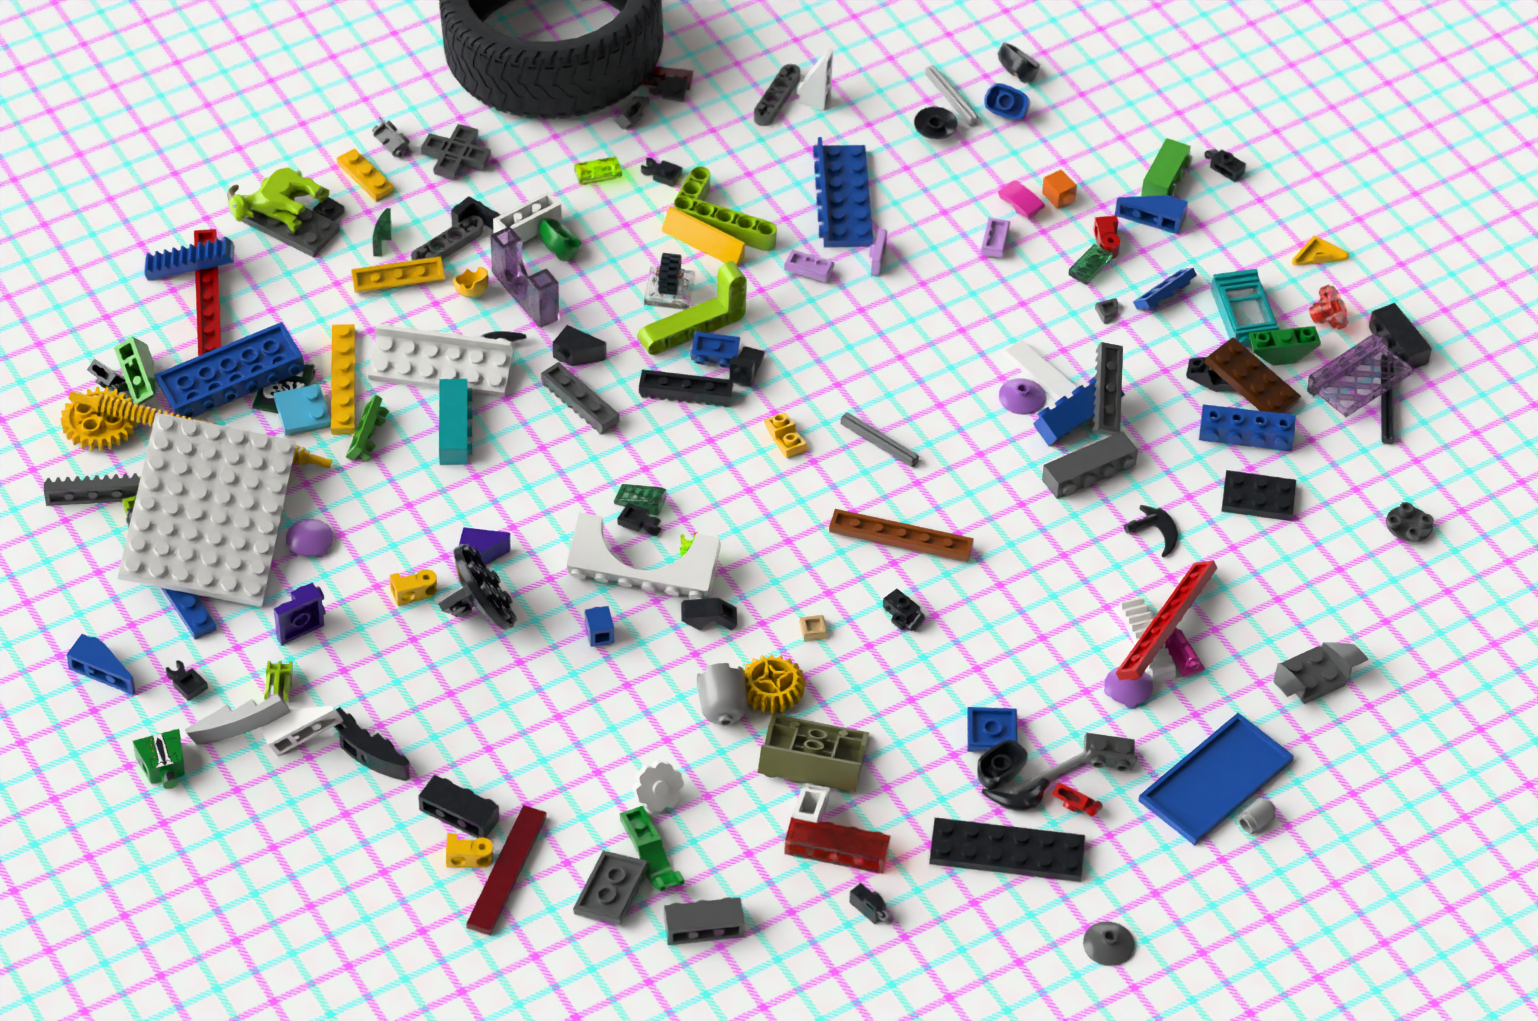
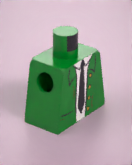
M179 728L133 740L135 758L148 781L152 784L162 782L165 789L176 787L178 785L177 778L185 774Z

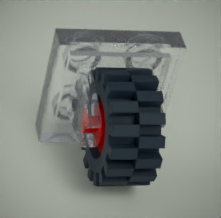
M663 253L660 266H650L644 305L684 310L690 307L695 271L681 268V254Z

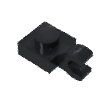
M629 502L617 518L618 525L636 532L644 528L650 535L658 536L662 530L658 527L661 522L659 518L651 517L648 509Z

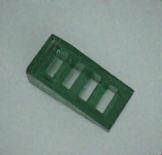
M621 484L614 499V504L625 507L629 502L648 509L652 515L659 516L666 501V489L654 486ZM625 492L629 493L627 498L623 497Z

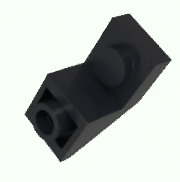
M1207 357L1189 358L1186 372L1188 379L1215 392L1235 390L1204 363Z
M720 598L684 600L681 602V621L699 631L712 621L732 631L738 626L737 607Z

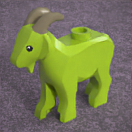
M287 167L275 170L269 178L265 177L258 191L250 195L235 194L239 189V185L231 186L227 192L230 212L238 222H242L247 217L253 218L254 214L251 211H256L284 222L292 232H295L302 225V222L297 220V217L294 215H298L306 210L304 204L294 201L295 198L310 195L322 203L329 196L330 192L329 189L316 184L310 177H302L300 170L294 171Z

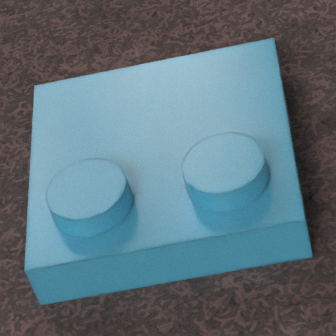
M319 384L274 393V401L285 436L331 427V420Z

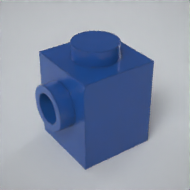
M609 606L585 609V627L590 647L613 644L614 625Z

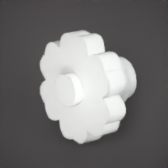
M656 760L652 766L643 765L641 770L636 773L635 778L638 782L633 786L635 799L642 803L647 810L662 812L665 806L672 808L681 799L679 790L684 786L682 774L678 770L673 769L672 764L669 762Z

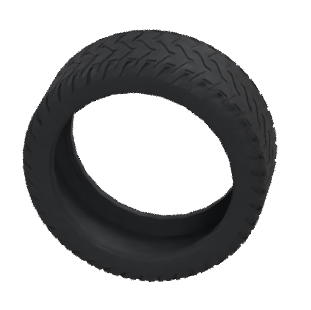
M439 0L444 54L453 76L478 101L481 100L483 104L491 108L496 107L498 111L503 113L508 111L511 115L518 117L526 115V118L535 119L540 117L543 119H556L557 117L565 119L572 118L573 116L587 115L590 112L594 113L610 107L631 95L632 92L636 91L647 80L662 52L664 41L662 0H602L615 7L620 13L612 21L596 31L577 38L560 41H528L513 38L493 30L484 23L494 11L514 0Z

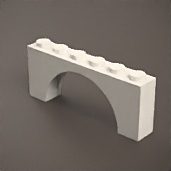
M578 513L566 564L568 573L571 576L579 579H584L585 576L591 577L601 583H608L609 581L618 582L623 587L640 586L643 590L654 592L657 589L665 591L666 594L672 596L684 594L689 595L691 599L710 598L721 549L720 537L696 533L689 550L675 563L656 570H639L621 563L610 553L603 538L604 521L602 516Z

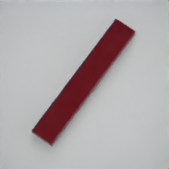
M525 805L522 806L468 918L466 928L491 936L547 818V812Z

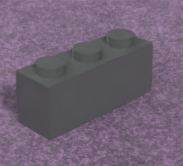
M725 897L719 900H699L691 903L664 905V924L668 945L742 938L745 935V920L741 897Z

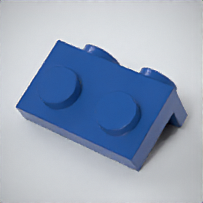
M695 331L693 346L690 351L691 360L700 365H707L710 362L717 363L720 367L730 368L732 357H738L741 339L736 336Z

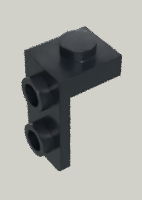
M468 196L451 210L452 226L469 216H478L483 220L484 225L494 230L493 219L500 216V214L486 207L482 202Z
M744 346L739 358L733 356L730 361L729 379L734 380V383L751 387L765 357V351Z

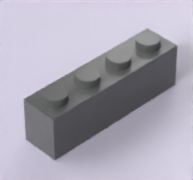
M1121 431L1044 464L1042 481L1058 499L1062 496L1070 495L1083 487H1089L1104 478H1110L1120 471L1132 468L1136 465L1138 449L1127 435Z

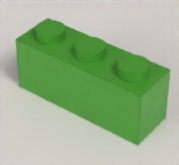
M1169 138L1165 139L1143 180L1141 196L1168 195L1173 197L1175 195L1177 182H1182L1185 174L1184 169L1185 167L1189 168L1193 156L1190 155V145Z

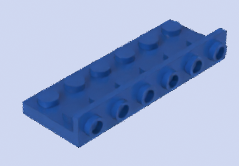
M818 137L817 145H813V158H817V161H814V174L819 175V177H815V190H820V193H816V205L821 206V209L817 210L818 222H822V225H819V238H823L824 247H871V244L873 245L866 146L823 145L822 137Z
M280 322L154 374L175 416L179 414L181 418L182 416H187L188 419L189 417L193 418L212 411L217 407L255 393L291 376L298 375L303 372L305 365L303 355L283 322Z

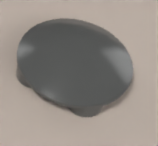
M1402 502L1400 507L1392 509L1386 517L1388 530L1394 536L1404 541L1419 542L1425 540L1431 535L1433 530V517L1415 508L1409 502Z

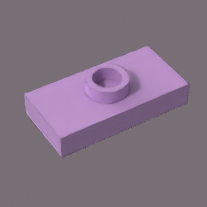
M988 217L981 247L982 255L1003 258L1010 221Z
M879 228L875 245L871 244L869 258H872L871 276L878 277L880 275L887 244V229Z
M793 249L784 264V270L823 282H827L834 268L833 261Z

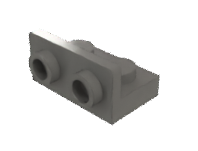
M1086 732L1084 736L1083 764H1090L1095 768L1111 767L1118 771L1132 770L1137 762V756L1134 755L1135 739Z

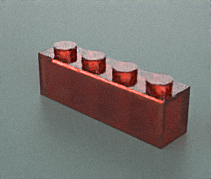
M791 816L785 838L784 854L884 874L890 850L891 835L877 831L862 830L852 826L837 825L832 822L820 821L815 823L792 818Z

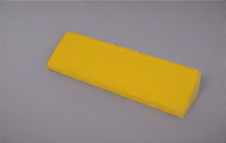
M670 206L668 208L662 232L724 263L733 261L738 266L745 259L744 242Z

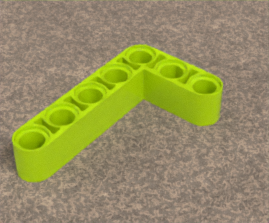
M702 166L691 170L674 200V208L744 242L746 246L762 251H770L776 247L777 227L774 223L705 202L704 200L710 191V170Z
M733 261L724 263L718 269L717 297L642 327L637 333L638 340L650 355H656L693 340L695 331L711 333L738 322L746 313L747 278Z

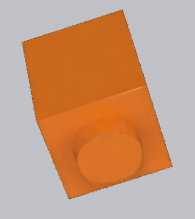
M1062 169L1043 178L1042 194L1057 209L1075 201L1077 185Z

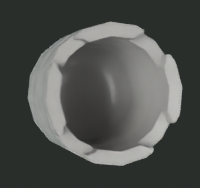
M729 663L709 665L705 667L706 672L698 673L696 678L702 714L709 722L721 726L732 725L747 712L745 671L741 666H738L737 669L730 668Z

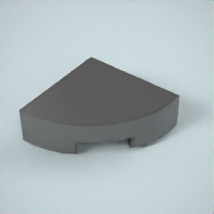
M1117 298L1095 304V310L1103 324L1109 323L1115 318L1118 311Z

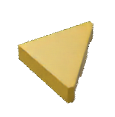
M1313 235L1292 259V265L1346 261L1349 258V253Z

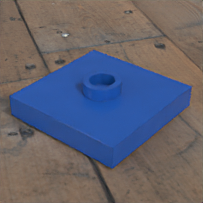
M967 708V752H986L1006 740H1014L1018 743L1017 708Z

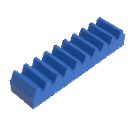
M224 237L223 241L216 238L215 243L206 240V245L198 242L197 247L189 244L188 249L182 245L181 250L173 247L172 252L164 249L163 254L155 251L154 256L146 253L144 275L149 281L234 263L235 246L232 240Z

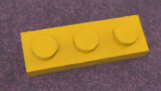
M355 148L337 157V164L375 201L394 192V186Z

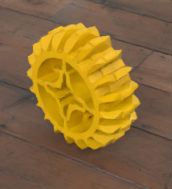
M772 653L768 658L761 655L759 660L753 658L751 664L746 663L744 671L747 705H752L754 711L760 708L763 714L766 711H771L772 714L775 711H780L783 714L785 708L792 711L794 705H799L800 698H803L806 681L804 680L803 670H799L798 663L792 664L791 658L784 660L782 654L776 658Z

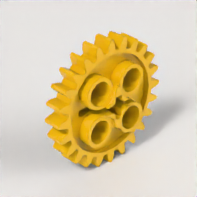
M96 387L95 392H91L88 388L87 394H85L92 397L103 394L104 397L107 395L110 398L115 397L116 400L121 399L122 401L126 400L128 403L132 402L131 398L126 399V393L118 395V389L113 390L111 393L108 387L104 391H100L99 387ZM71 401V404L65 403V410L61 411L62 417L60 420L63 434H66L67 440L72 439L73 445L80 443L81 449H84L87 445L90 447V451H93L95 446L99 447L100 451L106 445L109 449H112L113 443L120 446L121 439L128 441V434L133 435V428H137L136 421L132 422L130 419H121L118 416L113 417V413L111 416L107 415V412L101 414V410L98 413L95 412V409L90 408L89 405Z

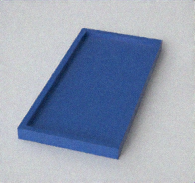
M1236 713L1139 795L1138 801L1190 843L1196 845L1292 763L1294 755L1241 714Z

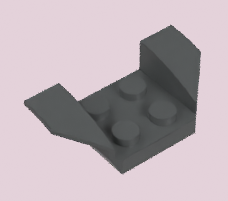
M1322 642V647L1317 646L1282 663H1278L1274 684L1286 697L1296 694L1303 704H1306L1345 686L1350 679L1352 668L1368 661V658L1355 644Z

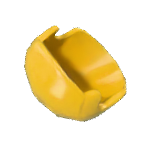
M478 267L476 272H471L467 268L462 275H457L454 278L455 290L464 297H478L482 295L488 288V271L483 267Z

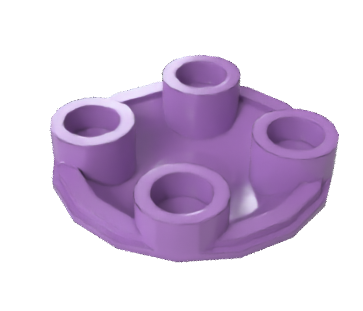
M316 519L298 521L286 533V544L289 547V552L295 556L323 557L327 554V549L333 542V531L330 526Z
M1119 667L1114 668L1105 678L1104 693L1116 702L1124 704L1129 709L1137 708L1139 703H1143L1150 697L1153 691V682L1146 672L1137 680L1119 681L1115 673Z

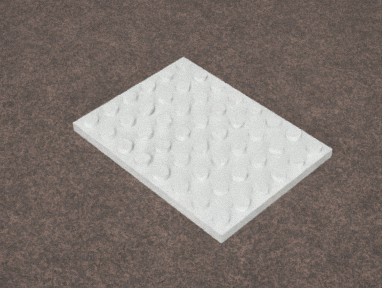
M156 413L118 572V579L262 607L297 441Z

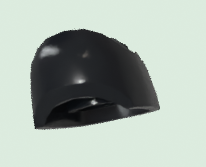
M1003 42L997 53L1001 65L1009 74L1017 76L1022 83L1032 82L1039 72L1040 64L1016 46Z
M1006 740L992 747L978 760L977 776L979 782L989 790H996L1008 784L1026 765L1028 759L1027 751L1014 740Z

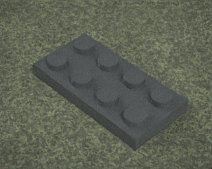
M308 208L304 212L294 215L297 217V220L302 222V225L295 232H292L284 222L256 211H251L254 214L253 218L247 217L242 221L311 257H314L340 231V224Z

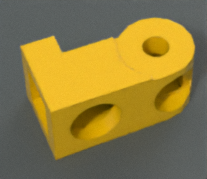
M423 569L417 574L401 577L399 573L391 574L390 590L397 606L434 596L437 592L436 573L429 569Z
M447 833L446 867L484 868L492 863L493 843L489 839L463 840L457 839L456 833Z

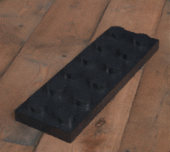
M935 817L929 864L1081 882L1085 835Z

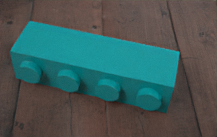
M439 379V465H468V455H472V441H468V437H472V423H468V419H473L472 405H468V402H473L472 388H468L467 379Z

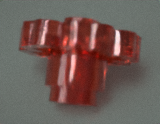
M1329 284L1321 287L1318 291L1321 299L1309 307V313L1315 324L1328 322L1333 329L1337 328V330L1347 327L1348 313L1338 290Z

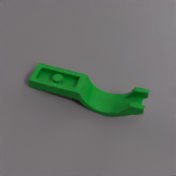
M640 806L619 813L620 821L636 848L639 858L650 863V869L646 876L651 885L660 892L676 885H684V878L680 871L674 872L663 848L662 839L644 807Z

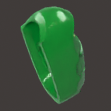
M543 218L538 227L540 239L549 251L556 254L559 260L570 261L576 256L582 242L562 223L555 219Z

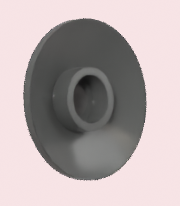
M1104 921L1096 923L1086 931L1083 938L1085 953L1091 960L1101 965H1120L1126 962L1134 951L1135 943L1132 934L1126 927L1115 922Z

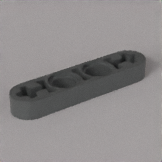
M786 64L781 68L754 109L753 119L757 125L767 126L773 122L800 81L801 70L799 66ZM785 86L787 89L779 90L776 87ZM771 99H774V100H777L778 102L775 103V104H771V103H768L767 101H768V100H771Z
M469 216L415 249L411 254V259L418 260L441 256L443 260L480 237L484 232L483 220L478 216ZM454 235H460L462 237L459 240L451 239V237ZM436 246L444 247L441 251H436L433 248Z

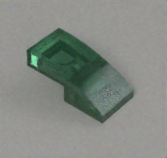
M386 208L376 222L372 238L373 257H382L383 240H392L391 208Z

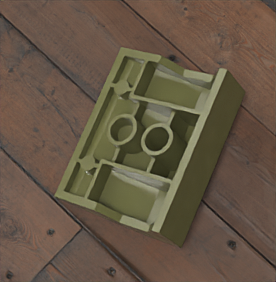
M772 714L765 744L761 746L757 773L764 774L770 778L781 777L787 778L792 782L802 781L813 783V785L837 788L843 792H856L870 732Z

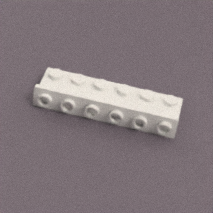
M392 324L376 325V339L368 371V379L439 388V379H467L468 388H472L473 393L505 397L514 356L513 342L503 338L488 339L480 335L474 337L465 336L457 332L451 334L442 333L434 329L428 331L419 330L410 326L403 328L395 327Z

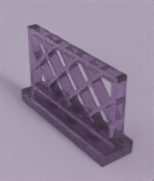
M1375 332L1309 375L1307 392L1313 397L1318 394L1347 418L1412 375L1414 369L1381 343L1382 337ZM1381 352L1388 359L1376 360L1374 357ZM1361 365L1371 366V371H1360L1357 368ZM1374 366L1387 367V372H1375ZM1390 367H1399L1403 371L1401 373H1391ZM1352 376L1354 377V382H1343L1341 378ZM1357 377L1371 378V383H1358ZM1374 378L1387 379V382L1384 384H1374ZM1327 387L1338 388L1337 393H1328L1324 389ZM1340 388L1354 389V394H1340ZM1357 389L1370 390V393L1368 395H1357ZM1340 400L1354 401V404L1346 408L1340 403Z

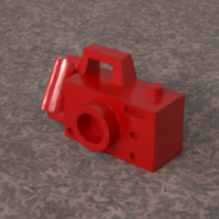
M1060 782L1057 783L1052 793V796L1064 801L1063 807L1075 813L1077 809L1087 812L1088 815L1094 816L1103 808V804L1100 801H1094V799Z

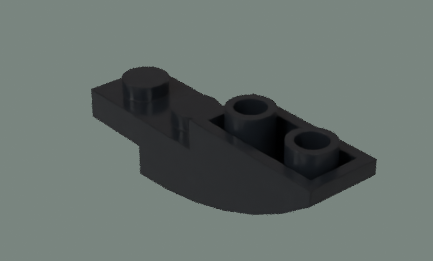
M341 707L336 709L343 722L337 724L334 728L339 732L340 747L349 756L382 775L403 781L410 779L409 760L405 755H400L395 750L394 745L389 739H384L379 733L371 737L366 729H361L357 725L356 720L350 713L347 714Z

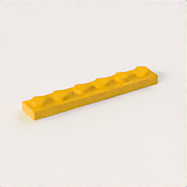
M355 324L332 325L331 435L354 434Z

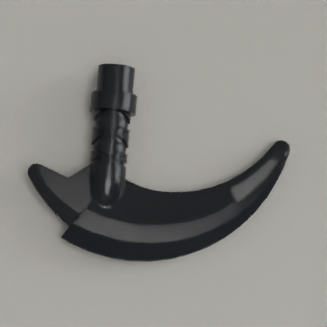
M1140 505L1139 509L1146 514V517L1137 521H1130L1124 525V530L1128 534L1137 532L1146 526L1155 525L1164 537L1165 548L1161 556L1165 558L1173 551L1177 543L1178 531L1176 524L1171 516L1162 508L1156 509Z

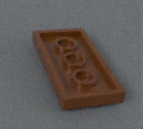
M1234 337L1208 355L1204 361L1205 364L1259 411L1284 414L1298 403L1302 397Z

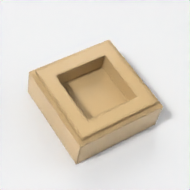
M824 615L800 617L799 624L803 642L827 639L828 632Z

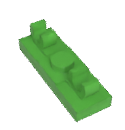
M375 395L364 407L346 454V458L351 461L358 455L365 461H368L373 456L368 451L372 452L376 445L371 441H367V438L370 439L376 430L374 424L381 427L386 421L384 418L389 413L387 408L380 407L383 398Z

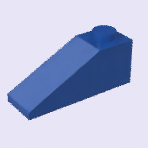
M1168 195L1118 197L1115 215L1178 235L1186 218L1188 201Z
M81 634L66 654L69 670L134 695L133 676L104 642L96 637Z

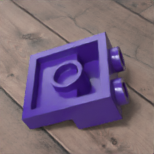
M313 582L298 587L291 592V601L282 603L274 608L276 636L281 646L325 626L324 615H326V611L322 603L324 594L319 586L315 587Z

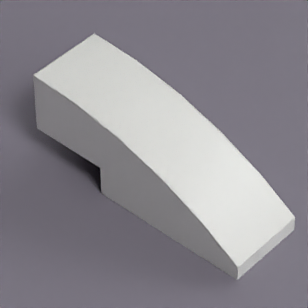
M806 783L804 788L802 787L792 818L819 823L828 806L830 788Z

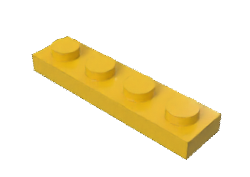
M441 256L351 269L354 293L443 281L445 279Z

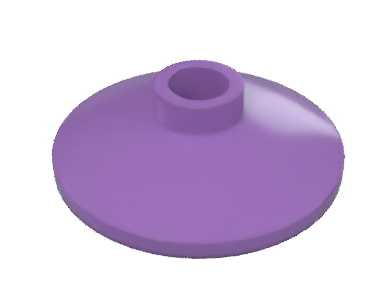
M1016 378L1009 380L999 390L1001 405L1006 410L1015 414L1026 415L1034 413L1044 404L1045 393L1042 387L1029 379Z

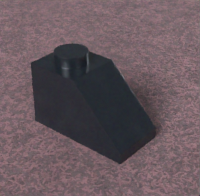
M566 325L553 341V358L570 366L604 361L607 358L606 342Z

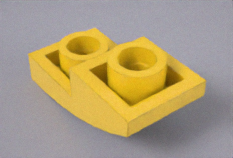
M785 412L764 420L771 437L786 458L807 451V443L796 432L795 423Z

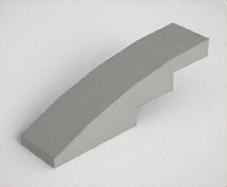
M277 693L260 704L251 699L234 710L227 704L186 728L185 732L196 745L221 741L265 726L291 711Z

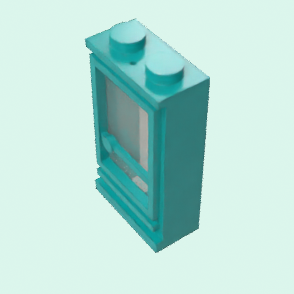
M1257 268L1213 274L1211 291L1229 339L1234 337L1247 348L1251 347L1248 333L1280 329L1259 279Z

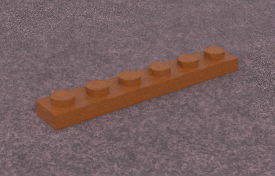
M840 509L834 510L829 525L830 533L965 562L969 561L974 538Z

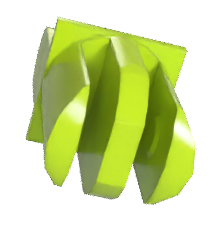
M278 661V663L267 662L264 700L270 698L273 685L274 695L278 693L280 697L281 689L284 687V701L288 702L290 686H292V661H289V664H282V661Z

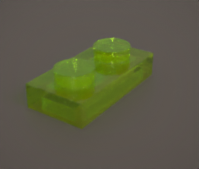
M617 156L574 164V172L579 186L622 178V170Z

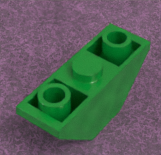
M1315 326L1248 333L1253 353L1272 366L1294 364L1321 345Z

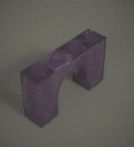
M510 226L491 234V265L494 276L540 329L559 320V282L547 268L528 276L522 257V239Z

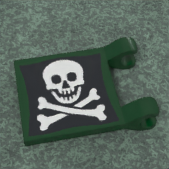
M305 363L302 377L291 376L274 385L258 390L252 408L278 414L274 393L310 386L316 374L315 364Z

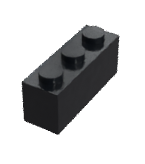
M1396 303L1372 311L1369 329L1381 341L1384 349L1394 356L1396 364L1400 365L1405 372L1429 363L1432 347Z
M435 774L418 795L419 811L477 839L487 838L499 821V805L494 801L482 798L470 789L457 786L449 779L441 778Z

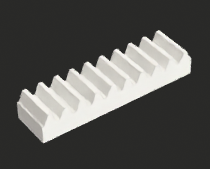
M1144 597L1120 602L1118 606V611L1134 645L1153 621L1151 619V612H1148V605L1144 603ZM1165 643L1154 657L1153 662L1146 669L1153 683L1173 679L1176 675L1175 663H1172V656H1169L1168 648L1165 649Z

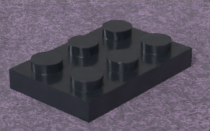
M1226 470L1221 512L1292 521L1296 480Z

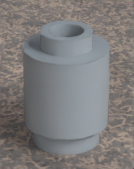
M1259 798L1241 812L1238 822L1247 833L1258 832L1276 817L1275 806L1270 800Z

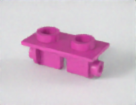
M1175 628L1172 635L1165 642V649L1168 648L1169 655L1172 656V660L1183 678L1204 671L1205 667L1182 630Z

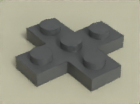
M457 124L450 138L429 133L421 147V154L438 158L433 168L435 175L455 180L462 165L484 170L491 157V149L474 145L479 135L478 129Z

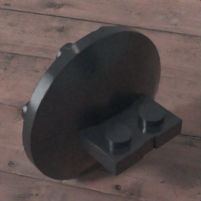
M460 544L454 548V561L457 575L463 588L439 602L438 605L442 612L450 613L455 617H464L470 614L475 606L490 622L505 631L509 630L517 621V617L510 607V604L513 603L507 591H502L499 586L501 580L494 570L490 572L481 560L482 556L476 547L471 548L469 544Z

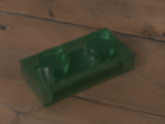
M1094 243L1069 268L1068 275L1088 285L1112 260L1113 253Z

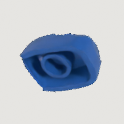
M1001 83L992 85L984 97V104L987 110L996 115L1015 120L1024 119L1031 104L1029 97L1025 93Z

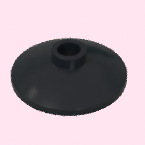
M933 106L924 108L914 118V127L917 132L930 139L947 138L956 131L958 125L956 116L950 110L943 107Z

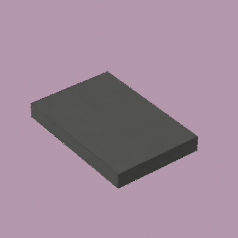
M603 850L573 907L574 914L621 926L650 869L649 861Z

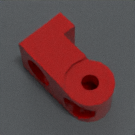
M1117 215L1095 217L1094 236L1099 253L1105 259H1114L1119 254L1120 238L1117 235L1119 223Z

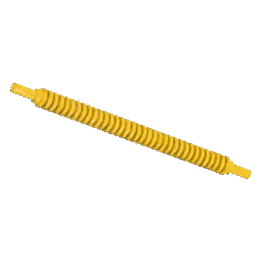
M73 391L69 394L70 401L89 405L90 408L95 409V412L99 413L101 410V414L107 412L109 416L113 413V417L118 416L121 419H130L132 422H142L143 425L148 424L153 427L156 413L169 415L168 411L163 413V410L159 409L157 412V408L151 410L149 406L145 409V405H141L139 408L137 403H128L126 400L122 401L121 399L116 400L115 397L110 398L107 395L104 397L103 394L94 395L93 397ZM296 445L292 464L297 462V465L301 466L302 464L307 465V463L330 468L332 459L310 454V451L306 450L305 447H302L300 450V446Z

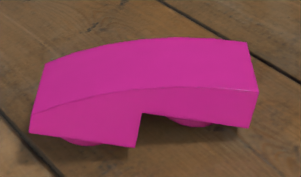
M1013 180L997 191L1000 199L1012 204L1016 213L1028 219L1045 208V204L1040 198L1016 180Z

